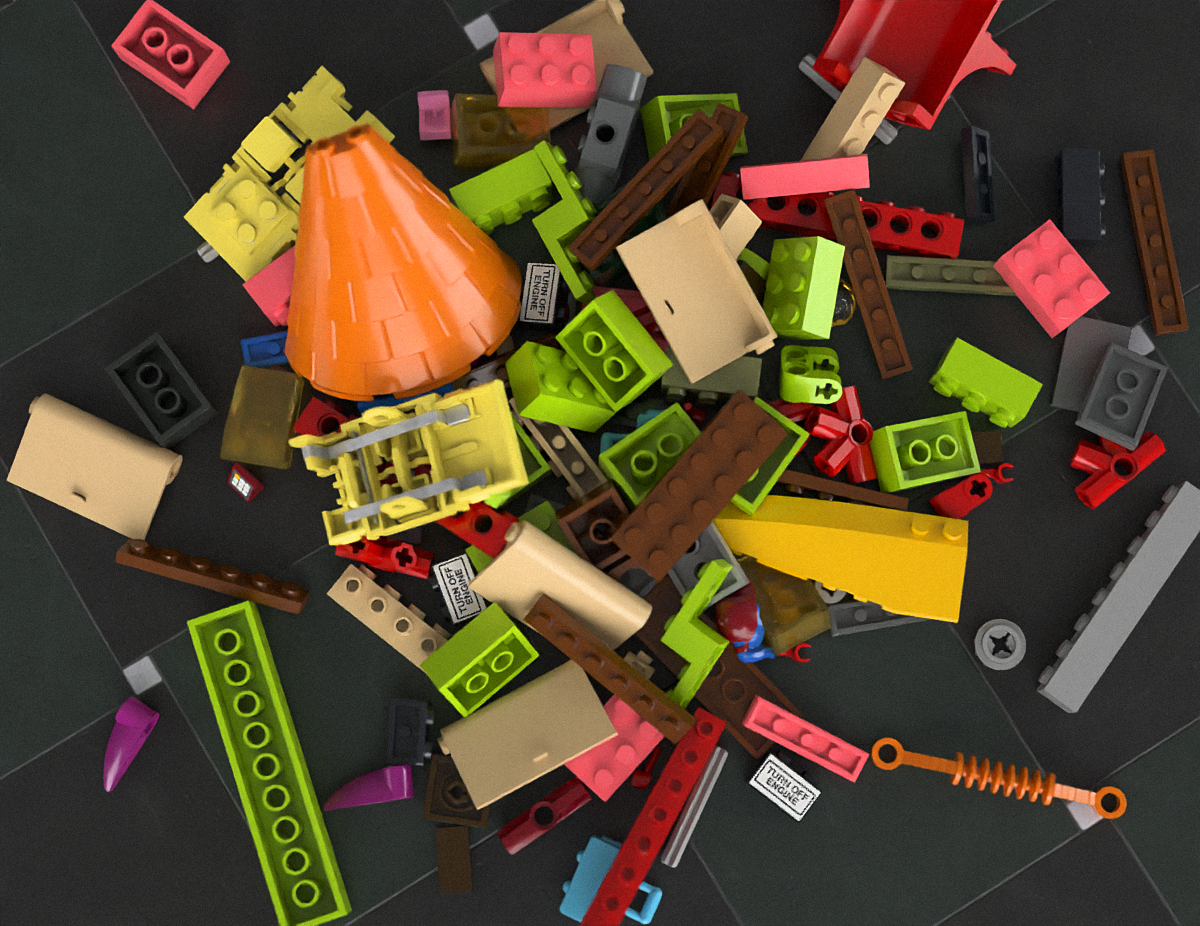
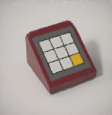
M236 462L233 465L227 483L246 502L250 503L265 488L264 484L241 463Z

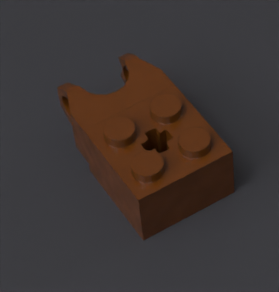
M610 479L555 512L557 522L579 557L618 583L626 570L631 568L643 569L608 538L630 514V510ZM599 522H606V529L600 531L599 528H595V525Z

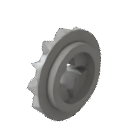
M1005 619L988 621L978 629L974 639L976 655L985 666L995 670L1013 668L1022 660L1026 651V640L1022 630L1015 623ZM1008 634L1004 645L1011 653L999 650L992 655L995 644L989 636L1000 639Z

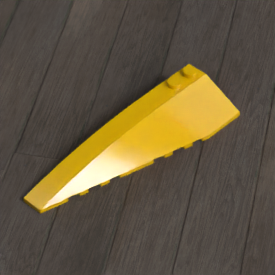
M766 495L752 517L729 502L713 520L729 549L734 554L741 556L743 553L757 558L756 562L803 580L810 578L821 582L823 587L835 591L837 588L853 594V598L866 603L869 600L880 604L883 610L891 613L958 622L968 548V521L844 502L778 495Z

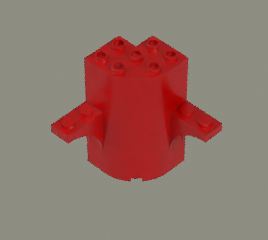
M840 0V10L835 27L812 68L842 93L864 57L886 67L904 81L905 85L888 110L885 118L930 131L949 95L964 77L980 68L1011 76L1016 64L1009 58V52L997 45L992 40V34L986 31L1002 0Z

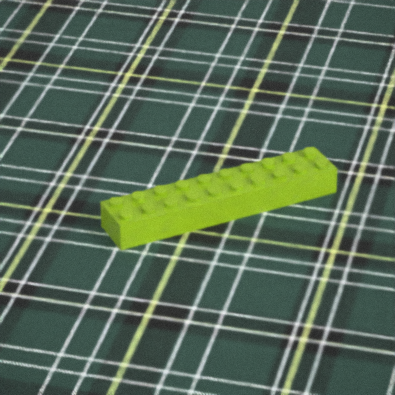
M248 600L187 621L280 926H315L347 915L352 911L256 603Z

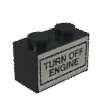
M527 261L521 298L522 308L518 323L528 330L561 332L564 329L565 323L569 320L570 308L567 302L571 290L556 263Z
M467 552L431 565L433 573L429 575V579L434 592L440 591L444 603L440 604V609L446 623L452 621L453 626L458 627L471 622L481 611L489 607L484 597L468 588L469 582L477 576V573Z
M777 751L775 755L772 752H767L745 783L796 823H800L822 794V791L817 788L820 782L806 771H803L801 775L791 768L794 762L780 751Z

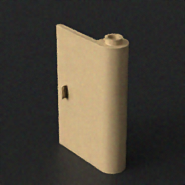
M594 0L536 32L591 34L597 92L606 64L627 67L647 77L654 74L651 66L623 24L621 14L625 10L620 0ZM494 56L481 62L480 67L497 96ZM597 92L589 108H503L523 141L527 144L589 110L592 104L597 105L595 102Z
M702 199L616 247L690 384L695 383L750 351L756 350L757 354H760L775 345L772 340L777 337V334Z
M44 393L41 397H35L30 405L29 413L31 416L7 481L129 538L145 540L165 486L174 480L181 467L182 455L47 393Z
M525 520L519 524L516 522L512 524L505 535L507 540L505 550L472 579L468 585V588L488 601L496 602L502 610L533 630L535 629L523 619L541 596L545 594L612 650L616 649L645 624L652 610L650 603Z
M571 659L481 707L468 717H463L440 729L442 736L437 738L444 754L446 756L451 754L474 805L479 810L618 734L583 668Z

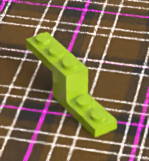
M543 140L534 149L563 199L532 219L575 299L587 305L597 298L592 290L595 284L585 270L582 272L577 263L579 260L569 252L568 247L595 219L594 214L597 211L592 202L587 197L583 198L579 189L582 187V184L573 171L569 172L564 164L567 162V158L558 145L553 147Z
M724 559L708 561L698 573L699 582L695 588H690L681 600L683 607L677 615H672L664 626L666 633L661 641L691 663L686 664L678 674L677 679L680 682L676 688L666 693L683 709H686L729 643L727 639L699 619L733 567Z

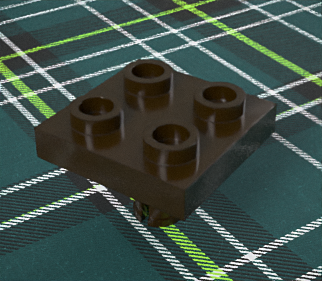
M432 754L422 819L487 828L491 803L477 810L452 756Z

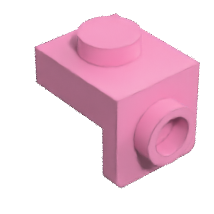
M448 91L418 92L420 141L451 139V109Z

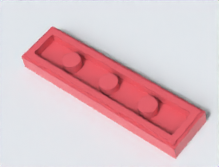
M867 154L740 167L743 200L870 187Z
M755 695L741 722L742 725L854 783L869 756V753L757 695Z

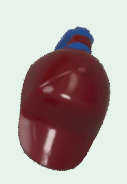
M747 577L750 583L720 600L715 605L714 618L716 627L721 636L734 644L735 652L740 661L752 663L764 658L774 659L775 654L773 650L761 644L765 629L759 616L760 607L756 603L754 585Z

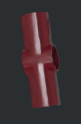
M575 776L496 831L506 849L513 855L593 798L581 780ZM547 806L553 811L554 818L551 823L542 824L537 820L536 810L539 807Z

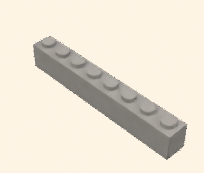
M1185 481L1176 486L1173 484L1168 488L1162 497L1165 503L1159 512L1154 510L1144 524L1147 529L1142 537L1136 536L1128 546L1127 552L1130 554L1125 562H1118L1111 571L1109 577L1112 578V581L1106 589L1102 587L1095 594L1091 601L1094 607L1088 615L1084 613L1076 622L1074 629L1077 632L1070 641L1066 639L1057 650L1058 660L1053 667L1047 666L1038 678L1041 684L1036 691L1067 713H1076L1199 533L1200 490L1189 482Z

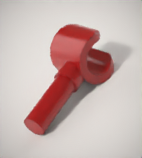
M685 403L686 414L696 427L699 428L706 412L692 406L691 403Z
M1003 463L994 468H980L981 472L976 474L993 478L999 484L1012 481L1013 478H1004L1001 470L1012 469L1014 466L1009 463Z
M806 643L796 644L792 648H771L775 656L792 657L798 663L811 660L801 659L798 655V650L801 647L811 648Z
M656 746L653 749L644 771L634 770L631 781L632 787L639 789L648 787L653 767L662 751L661 748Z

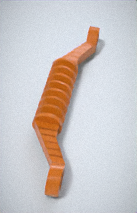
M893 738L876 740L870 750L872 762L884 770H892L900 764L950 774V783L953 785L958 784L961 776L964 777L966 788H970L974 779H976L977 788L980 791L984 789L987 782H990L991 793L995 794L999 786L1002 785L1004 796L1008 797L1012 789L1015 788L1017 799H1022L1025 791H1028L1030 802H1034L1040 793L1041 802L1044 805H1049L1053 797L1091 805L1098 816L1106 819L1120 817L1127 807L1125 795L1118 788L1103 786L1095 792L1056 784L1055 774L1048 772L1042 781L1041 772L1037 769L1034 770L1031 778H1028V769L1024 766L1021 767L1018 775H1015L1014 764H1009L1006 771L1003 772L1001 761H996L993 769H990L989 759L984 758L978 767L976 756L971 755L967 764H964L963 753L960 752L955 754L953 761L903 750L902 745ZM885 744H889L895 749L896 756L889 763L882 762L878 755L879 749ZM1107 793L1113 794L1117 800L1115 809L1110 812L1105 811L1101 805V799Z

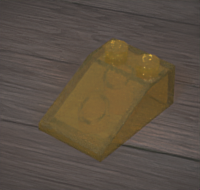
M455 94L450 108L453 166L488 167L501 165L533 150L543 140L550 144L548 107H498L497 95Z
M242 365L224 429L220 459L280 469L290 468L293 446L290 445L289 440L295 438L296 434L292 427L298 420L304 376L299 377L295 373Z
M749 555L737 560L746 577L754 585L756 603L760 607L759 616L765 629L764 639L775 656L832 628L829 608L810 579L803 580L756 562L757 558Z

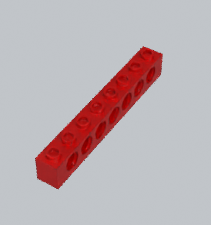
M730 172L721 175L715 187L712 207L721 194L734 198L742 194L741 175ZM831 191L752 199L753 202L747 205L762 221L759 228L808 237L819 236L837 242L823 201L834 196V193ZM857 196L863 216H868L874 221L873 227H867L874 249L926 258L956 259L958 257L964 219H958L955 214L949 212H939L938 215L926 213L925 209L916 206H910L907 209L898 208L889 201L866 202L863 197ZM772 199L779 200L783 208L772 210L767 202ZM808 205L812 208L814 214L804 216L798 211V207ZM900 222L904 226L905 232H894L890 227V223ZM921 228H931L935 233V238L928 239L924 237L921 233Z
M313 396L292 428L300 435L309 434L321 437L329 434L333 425L339 424L337 433L342 432L341 424L359 418L353 414H350L347 418L340 413L342 408L333 401L326 398L322 402ZM388 461L383 467L377 466L378 474L388 467H394V463ZM431 464L418 465L411 469V471H415L414 477L422 474L431 476L432 466ZM390 474L386 479L380 480L381 486L384 484L392 486V484L397 483L396 474ZM484 501L469 503L470 509L460 516L451 515L435 520V522L493 559L505 550L507 544L505 535L512 524L515 522L519 523L520 521L505 510L500 515L492 510V506ZM485 520H492L491 529L485 533H480L481 524Z
M700 707L693 713L692 716L697 719L696 722L676 744L578 926H619L724 730L726 722Z

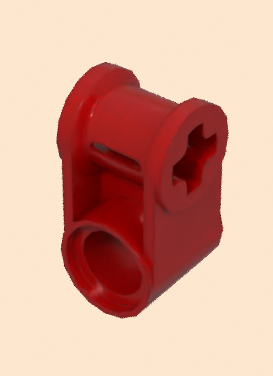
M975 474L955 486H950L928 501L938 516L961 519L970 513V510L990 498L993 486L986 476ZM972 484L981 485L982 489L979 491V495L970 494L969 490L973 488Z

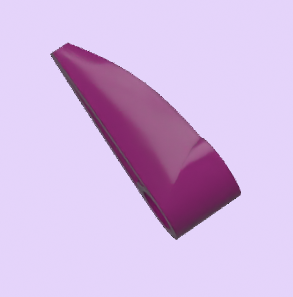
M133 696L129 697L118 710L115 717L116 724L107 745L103 779L104 789L108 792L113 791L159 718L158 712Z
M411 765L382 768L350 781L324 802V810L415 797Z

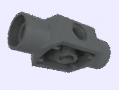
M606 64L595 99L597 106L591 105L587 117L588 128H590L588 135H582L577 153H580L579 158L581 159L576 161L573 171L582 184L579 191L583 198L587 197L595 208L601 210L609 204L613 189L620 178L647 82V76L615 64ZM605 133L614 135L613 139L608 142L599 140Z

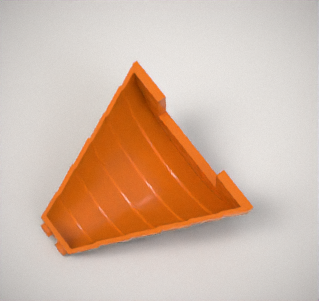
M369 124L351 127L346 132L330 138L319 139L307 146L303 189L298 215L299 226L294 251L296 262L287 317L288 332L285 350H283L295 373L299 377L304 376L310 380L313 388L342 399L374 401L377 395L393 393L396 399H402L446 385L471 371L470 363L482 354L489 357L509 335L522 308L519 299L521 292H523V279L517 261L502 251L492 238L449 202L448 197L428 181L422 175V172L400 155Z

